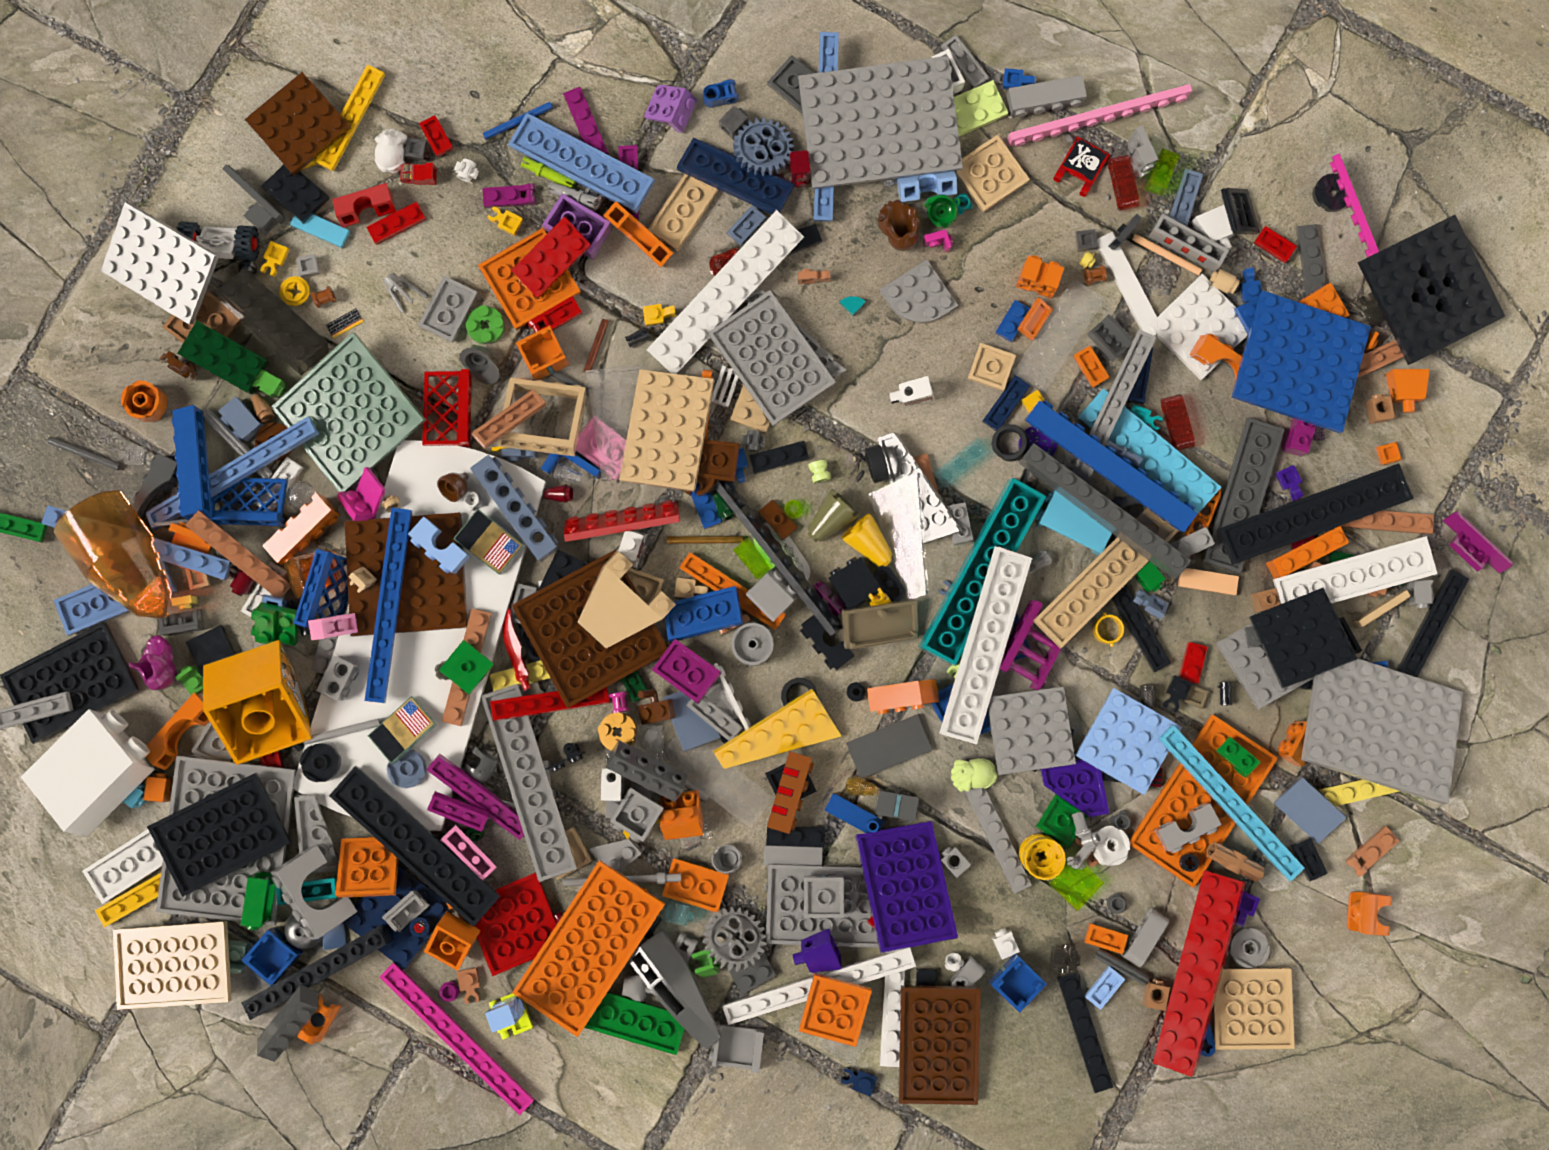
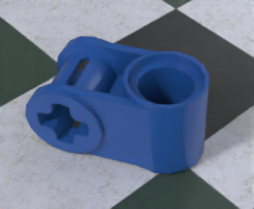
M729 79L706 86L703 90L704 104L709 108L738 102L740 97L736 93L735 80ZM714 94L716 97L710 99L707 95Z

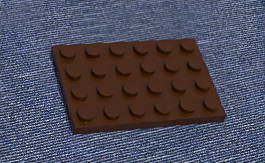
M901 985L899 1104L978 1105L980 986Z

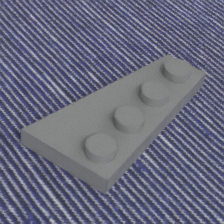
M316 794L295 796L299 854L310 846L317 845L327 862L311 873L338 871L339 858Z

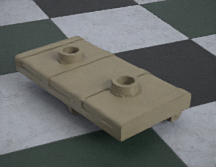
M910 599L901 602L842 610L844 647L846 649H857L917 639L919 637L917 600Z

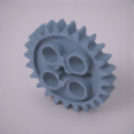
M763 117L762 122H759L755 118L754 124L749 120L748 127L743 124L742 129L737 130V136H734L733 149H735L734 156H737V162L742 161V168L748 166L747 172L753 169L754 175H757L758 171H760L762 176L765 175V172L772 176L773 170L778 174L780 168L784 170L786 164H789V153L794 150V145H792L793 138H789L790 132H785V126L779 128L780 122L774 125L772 124V119L766 122Z

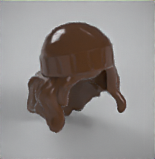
M900 200L888 201V204H884L879 211V228L883 234L888 236V241L895 250H910L917 244L919 239L918 229L921 225L918 208L910 207L907 203Z

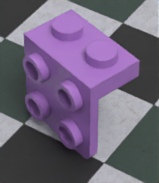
M658 85L644 117L647 120L668 123L675 131L683 133L695 108L697 99L686 88Z

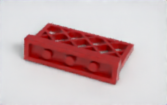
M469 369L424 372L423 416L426 421L423 423V446L471 447L472 374ZM429 377H438L441 381L433 388L429 384ZM451 377H458V383L453 388L446 382ZM445 384L450 391L442 397L437 390ZM435 393L440 400L432 406L428 400ZM452 393H455L458 396V401L451 406L446 399ZM445 402L450 408L441 415L436 408ZM435 411L440 418L432 425L428 421V416ZM452 411L458 415L457 420L453 424L446 419ZM444 420L449 427L441 433L435 427ZM433 429L440 435L435 441H427L428 434ZM453 429L457 433V440H448L445 436Z

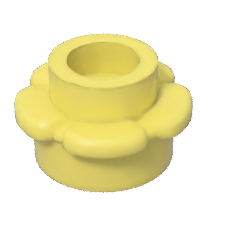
M1087 251L1080 260L1079 264L1083 266V269L1086 267L1091 268L1096 260L1093 257L1095 255L1094 252L1090 253Z

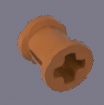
M1104 265L1091 270L1088 268L1084 269V279L1087 286L1093 282L1107 281V272Z
M330 286L317 293L311 292L313 301L318 308L331 301L333 303L336 302L335 294Z

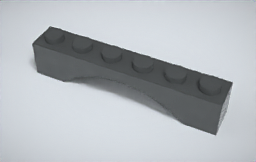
M158 453L151 460L150 470L143 477L142 486L133 498L134 503L131 509L126 512L125 521L121 528L141 534L145 512L159 493L178 481L176 461ZM111 545L107 558L128 567L130 562L138 564L142 554Z

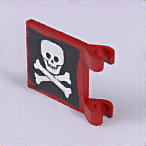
M1077 136L1053 180L1059 183L1065 172L1085 182L1079 195L1086 197L1110 154Z

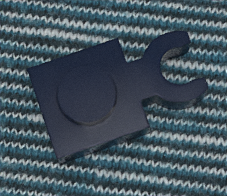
M845 1067L844 1071L849 1073L850 1077L848 1079L841 1077L840 1081L844 1084L853 1083L852 1090L871 1097L877 1076L860 1069L857 1074H854L852 1069Z

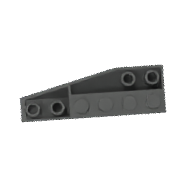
M661 930L639 946L628 961L666 1010L705 1049H708L722 1036L688 962L664 930Z

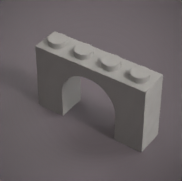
M317 845L310 846L271 872L273 883L276 887H280L283 892L282 897L284 901L291 905L294 910L292 912L293 916L302 923L304 934L311 939H319L357 912L349 897L337 898L319 910L313 909L305 903L301 892L304 879L327 862Z

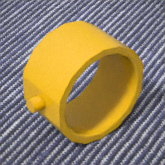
M1105 612L1102 613V617H1099L1094 622L1092 631L1098 642L1110 644V647H1112L1114 642L1122 638L1124 625L1117 616L1106 615ZM1104 618L1112 619L1118 626V635L1112 641L1104 640L1098 633L1099 622Z

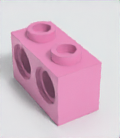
M355 613L308 621L311 640L358 632Z

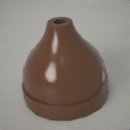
M465 472L448 473L438 479L437 487L447 500L457 502L466 492L469 476Z

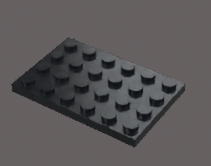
M102 622L0 675L13 705L63 692H70L73 711L23 724L32 744H36L73 725L88 709L98 712L139 691L107 622Z
M257 772L147 826L182 897L292 842Z

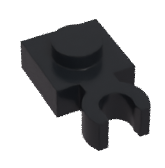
M1173 675L1165 692L1170 697L1164 701L1163 707L1167 708L1168 704L1172 702L1174 704L1172 711L1177 712L1180 707L1178 701L1186 700L1193 683Z

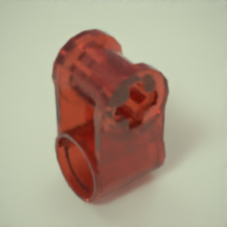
M735 247L713 256L709 262L712 275L716 276L740 250V247ZM715 264H719L721 268L718 269Z

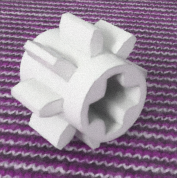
M463 159L461 163L457 161L454 168L455 173H458L457 178L465 182H470L472 178L476 180L479 173L478 168H475L476 163L468 159Z

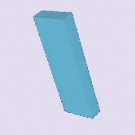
M313 214L304 224L295 216L290 223L292 227L340 248H343L350 234L348 229Z

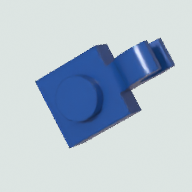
M1005 68L1002 89L1035 84L1036 76L1023 75L1024 70Z
M1253 267L1242 271L1245 283H1241L1239 286L1243 303L1259 297L1262 291L1260 280L1254 281L1255 272Z
M744 448L739 450L736 471L738 483L746 482L743 469L748 468Z

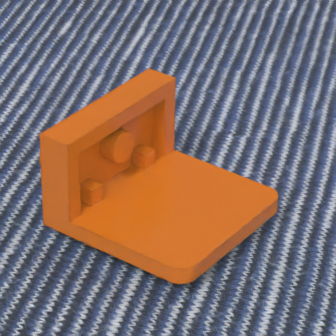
M179 521L178 525L170 524L169 530L175 532L171 543L205 554L210 553L212 546L185 526V523Z

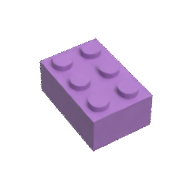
M562 193L542 226L545 232L548 233L563 217H566L592 245L584 255L594 260L613 229L611 222Z

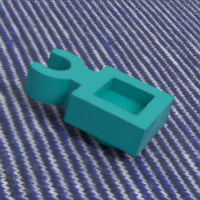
M1133 404L1131 412L1145 424L1149 425L1151 429L1158 431L1159 427L1154 426L1153 422L1155 420L1162 422L1163 418L1161 416L1151 417V410Z

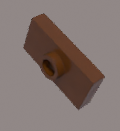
M773 499L758 511V514L783 541L798 528Z

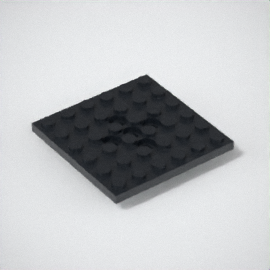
M1456 215L1357 262L1408 365L1505 317Z

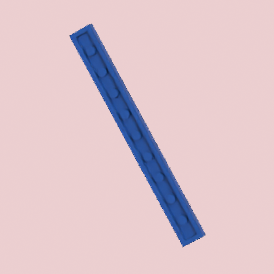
M391 508L364 700L368 702L386 703L409 539L408 533L410 532L412 510Z

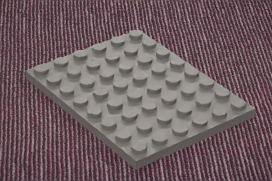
M948 56L798 76L806 144L811 168L812 190L963 169Z
M1361 659L1314 676L1301 760L1440 804H1449L1463 692Z
M178 755L176 756L169 815L257 772L288 833L296 769L248 763L236 765L232 761ZM286 846L183 897L163 860L156 912L241 922L248 877L257 871L272 872L283 865ZM276 889L271 920L265 925H276L279 906L277 904Z

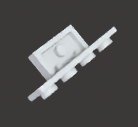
M715 663L712 666L722 673L717 679L719 684L711 687L705 696L732 719H737L744 732L751 727L748 718H744L741 712L743 711L741 703L738 700L736 701L733 696L734 689L730 683L727 684L724 678L726 673L723 667Z

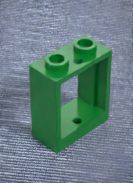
M257 871L247 879L241 925L247 926V929L258 930L271 920L276 889L272 881L273 876L271 872Z

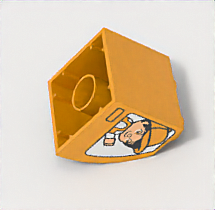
M279 640L203 666V711L236 765L312 739L304 696L295 669Z

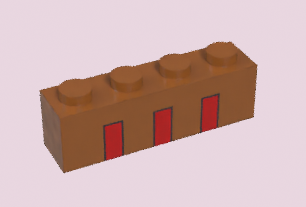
M789 751L768 820V828L788 834L790 830H795L798 820L794 818L795 813L801 810L803 800H800L801 793H806L809 781H805L807 773H812L814 762H811V757Z

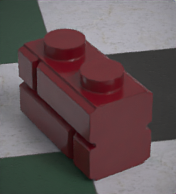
M806 150L789 153L791 183L797 188H804L810 183L811 168L809 152Z

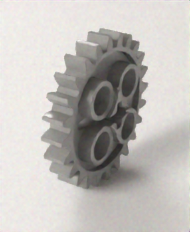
M733 907L729 909V912L725 908L721 911V914L717 911L714 915L715 918L711 916L709 919L710 923H707L705 926L707 930L703 932L706 938L702 942L708 944L704 950L711 951L708 958L715 957L714 964L721 962V969L728 965V971L732 967H735L736 972L740 970L741 966L744 970L748 968V965L753 967L754 961L758 962L760 959L759 955L764 953L762 948L766 946V943L763 942L766 935L761 934L764 927L758 928L761 921L754 922L755 915L749 917L748 910L742 914L741 908H738L737 912H734ZM729 923H734L737 928H731ZM744 936H749L752 941H747ZM717 937H722L725 943L719 942ZM732 950H737L740 956L734 955Z

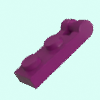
M528 183L517 186L483 188L484 208L535 205V184ZM521 193H526V197L522 198Z

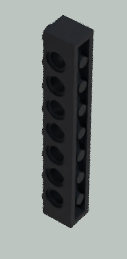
M384 923L241 1002L248 1018L252 1020L288 1000L300 985L309 988L394 940Z

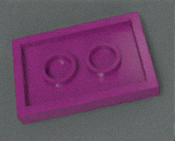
M674 639L652 669L653 672L697 704L702 701L722 674L718 669L676 639Z

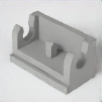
M415 889L382 916V918L395 932L397 930L400 932L429 907L430 904Z

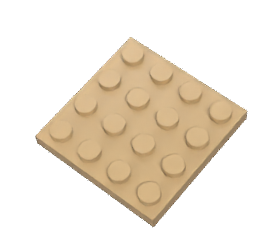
M1223 968L1212 1009L1215 1050L1295 1049L1291 968Z

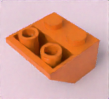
M1294 721V723H1291L1286 730L1287 736L1285 740H1282L1277 747V756L1297 767H1303L1306 762L1301 760L1307 721Z
M699 790L682 792L675 802L661 795L660 805L664 809L660 814V828L665 840L703 836V814Z

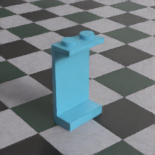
M1056 490L1053 493L1049 492L1044 501L1047 503L1045 509H1041L1036 517L1039 520L1036 526L1041 527L1043 525L1091 549V553L1099 556L1104 551L1112 533Z

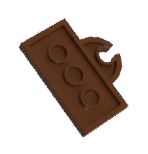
M704 440L697 482L700 483V489L697 491L698 497L709 493L713 489L716 480L735 482L740 450L739 443ZM683 490L688 495H692V491Z

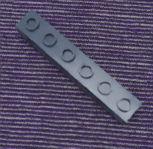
M488 454L470 469L537 560L542 562L559 549L556 545L559 541L553 533L549 535L545 530L548 526L542 518H536L534 515L536 510L530 502L528 504L524 502L522 498L525 495L518 487L516 489L511 484L513 479L507 472L503 473L500 467L502 465L496 457L492 459ZM492 473H498L497 480H489V476ZM509 488V494L502 497L500 494L501 490ZM515 503L521 504L518 512L512 511V506ZM526 518L532 519V525L530 527L523 526V522ZM538 533H542L544 536L543 541L540 543H536L534 540Z

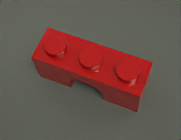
M387 183L332 199L336 218L342 228L360 223L359 215L366 208H374L378 217L396 212L393 195Z

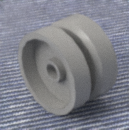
M746 623L740 626L733 634L731 640L732 651L736 659L742 664L748 666L761 665L772 655L774 648L773 637L770 631L763 625ZM751 641H755L756 646L754 648H751L749 646V643H751Z

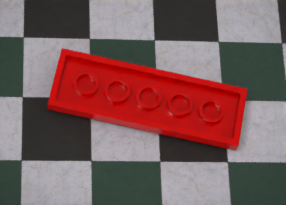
M667 500L662 502V504L654 505L649 503L639 508L627 507L621 511L609 510L604 514L591 513L581 518L577 516L570 517L568 520H565L564 524L565 542L680 522L678 501Z

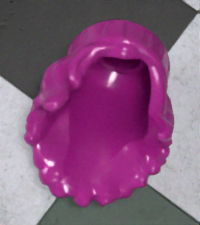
M161 635L152 636L147 641L142 658L135 663L129 662V666L137 669L144 679V683L154 691L169 688L176 681L177 671L172 662V647Z

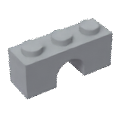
M1203 803L1188 811L1192 818V825L1186 831L1180 830L1175 821H1169L1154 829L1165 851L1175 853L1183 848L1182 845L1187 842L1192 844L1200 840L1199 836L1205 833L1209 835L1218 830L1216 827L1220 826L1221 823L1210 803Z

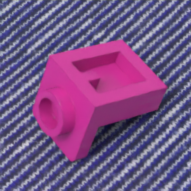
M946 229L926 234L923 237L924 247L930 246V248H935L943 242L945 253L949 252L953 245L952 237L950 234H947Z

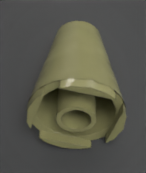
M831 489L809 525L808 535L815 542L817 540L822 542L855 520L860 514L857 511L854 513L852 510L853 506L838 492L835 494L834 489Z

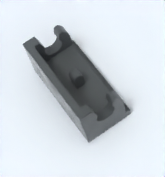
M202 609L162 615L158 618L159 635L162 636L204 630Z

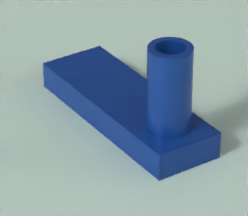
M550 453L540 468L546 473L551 474L563 456L598 479L602 474L599 469L577 455L567 456Z
M834 793L824 809L826 812L865 833L880 831L885 822Z

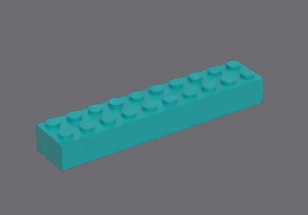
M1015 478L1007 480L919 643V648L949 665L956 666L966 645L994 547L1017 552L1046 498L1045 495Z

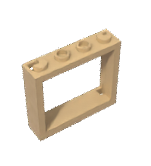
M521 377L510 378L503 410L513 403L515 391L530 392L533 389L538 394L577 399L569 440L509 432L497 440L499 447L575 456L587 398L586 388L580 385H564L559 382L548 383L542 380H526Z

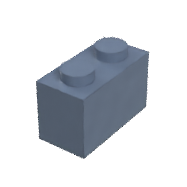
M237 396L218 410L222 415L220 419L227 426H232L234 429L233 434L240 441L243 439L250 442L257 436L258 430L263 426L260 420H257L256 415Z

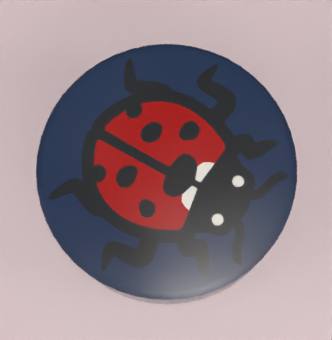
M417 917L410 923V932L415 937L427 935L431 928L429 920L425 917Z

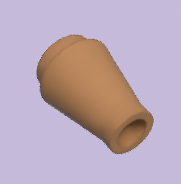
M255 394L250 398L257 420H260L261 423H266L275 417L274 410L262 398L261 394Z

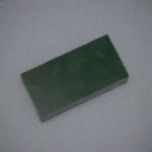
M199 321L195 322L177 353L248 394H251L254 386L252 385L262 369L265 370L269 363L266 359Z

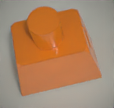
M1392 369L1386 373L1392 403H1403V413H1414L1415 403H1419L1426 398L1429 369Z

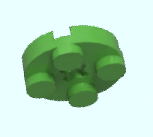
M485 305L474 309L469 314L466 322L469 336L475 342L484 345L497 342L502 337L505 329L502 315L496 309ZM489 321L488 325L490 328L482 330V322Z

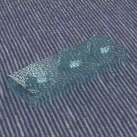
M977 437L933 475L946 489L989 453V450Z

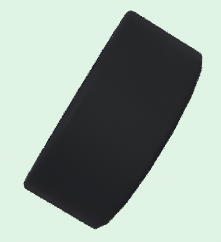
M1007 424L995 431L991 444L993 451L998 457L1005 461L1013 462L1023 458L1029 450L1030 441L1022 428L1017 425ZM1015 432L1021 437V448L1014 454H1006L1000 448V439L1005 433Z
M875 445L865 448L866 461L873 482L878 483L888 480L887 463L881 446Z
M805 678L789 680L781 691L783 706L790 703L788 692L795 685H803L808 690L813 689L817 696L815 686Z

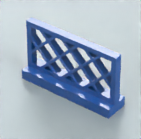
M244 478L225 489L221 494L218 493L211 498L213 517L209 519L217 525L284 526L283 511L288 480ZM240 483H244L246 488L238 494L234 488ZM257 484H262L265 488L256 495L252 488ZM276 484H281L280 491L274 495L270 489ZM232 491L236 497L227 503L223 497ZM250 491L254 497L245 503L242 497ZM268 491L272 498L264 504L260 497ZM222 500L225 506L220 510H215V504ZM240 500L244 506L238 511H234L231 506ZM258 500L262 506L258 510L252 511L249 507ZM274 501L278 503L277 512L270 511L267 508Z
M316 549L293 624L309 628L308 621L314 620L317 614L320 619L324 618L322 611L327 607L331 613L327 617L344 615L348 602V580L344 570V566L347 565L345 557ZM335 558L337 566L331 569L332 560ZM340 570L342 577L336 581L333 574ZM329 577L332 584L325 588L326 579ZM344 581L345 589L340 592L338 585ZM334 588L336 596L330 599L327 592ZM324 596L326 603L319 606L320 599ZM339 600V608L334 610L332 604Z

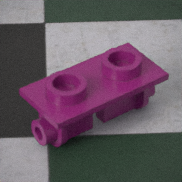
M819 580L813 585L817 590V594L829 605V609L835 616H838L842 610L846 609L843 606L844 603L836 595L831 599L828 597L832 591L824 582L822 583Z

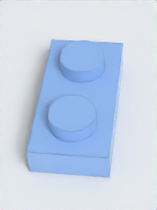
M1108 966L1084 997L1101 1010L1125 979Z

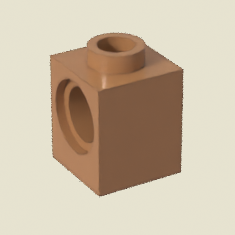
M1383 394L1371 396L1372 399L1365 402L1369 424L1388 422L1395 418L1391 396L1384 397ZM1377 404L1382 406V412L1378 411Z
M1276 588L1251 594L1255 613L1280 605Z
M1153 979L1152 982L1148 981L1145 985L1142 1001L1144 1006L1166 1011L1170 987L1164 984L1165 981ZM1160 989V996L1153 998V991Z

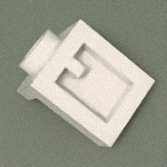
M1003 928L995 932L992 940L1002 960L1020 952L1010 929L1006 930Z

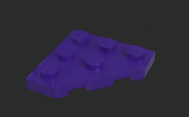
M1075 759L1076 764L1040 769L1043 786L1089 817L1109 814L1101 770L1082 759Z

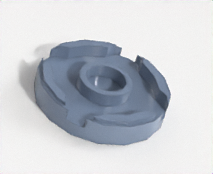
M409 750L394 765L388 762L386 770L388 778L394 785L401 788H411L422 782L426 775L427 766L425 759L420 753L415 750Z

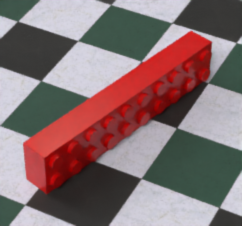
M1205 870L1203 872L1153 1063L1190 1077L1196 1074L1246 882Z

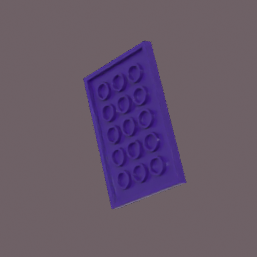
M932 821L857 834L855 837L880 953L957 939V929Z

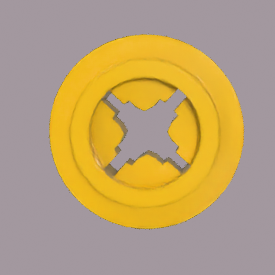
M289 277L280 286V297L286 304L292 307L301 306L302 303L307 302L308 296L311 295L310 286L301 277ZM295 287H297V289L302 293H297L294 296L289 291L295 290Z

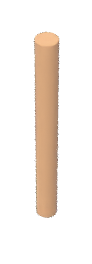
M1135 233L1132 240L1196 275H1199L1202 271V268Z

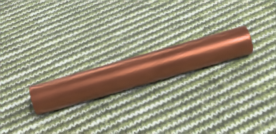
M602 318L583 370L585 373L590 374L609 323L606 319Z

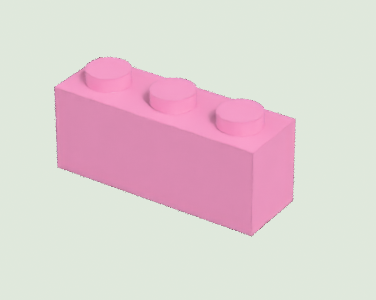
M456 825L440 840L482 880H485L497 868Z

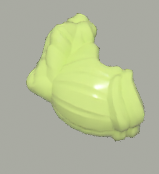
M984 758L972 759L968 762L958 759L954 762V768L951 770L953 785L960 792L964 790L968 792L971 788L985 789L993 785L997 780L994 764Z

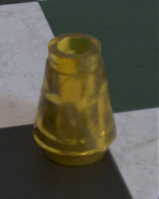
M854 776L853 778L848 777L845 792L849 793L850 796H873L875 784Z

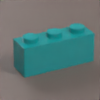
M337 876L303 881L301 892L304 901L337 898L335 896ZM276 887L278 906L287 905L282 897V890L280 887Z

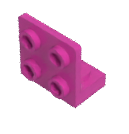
M365 467L356 491L339 492L337 499L353 521H367L368 519H375L382 498L385 495V488L371 469Z

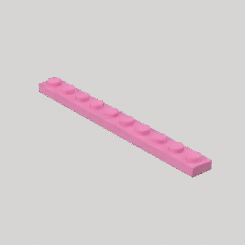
M1190 84L1011 132L1007 141L1009 146L1015 145V147H1019L1031 140L1037 142L1046 136L1056 137L1062 134V132L1068 130L1069 132H1074L1083 126L1092 127L1101 121L1111 122L1116 117H1129L1134 112L1140 111L1144 113L1153 107L1158 106L1162 108L1175 101L1176 103H1181L1187 100L1192 89Z

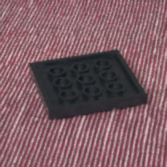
M1324 588L1249 617L1282 689L1358 659Z

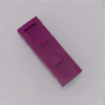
M436 791L427 808V811L481 832L490 812Z

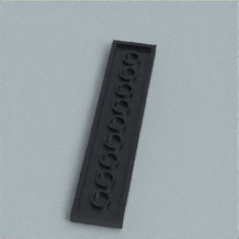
M1398 463L1219 528L1218 531L1233 565L1414 498Z
M355 766L329 795L473 927L476 926L501 897L496 890L478 877L446 845L358 766Z

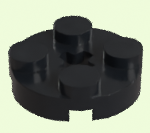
M1334 173L1321 177L1312 191L1315 204L1326 209L1325 211L1337 212L1346 206L1343 199L1346 197L1344 190L1340 191L1336 181L1339 177L1338 174ZM1331 189L1336 191L1335 197L1332 194H1328Z
M326 743L307 747L300 758L303 775L313 782L329 781L337 775L341 766L340 754H338L333 746ZM323 758L325 765L318 768L316 760Z

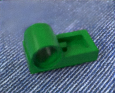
M1231 737L1217 749V753L1233 765V768L1245 778H1248L1261 764L1257 758Z

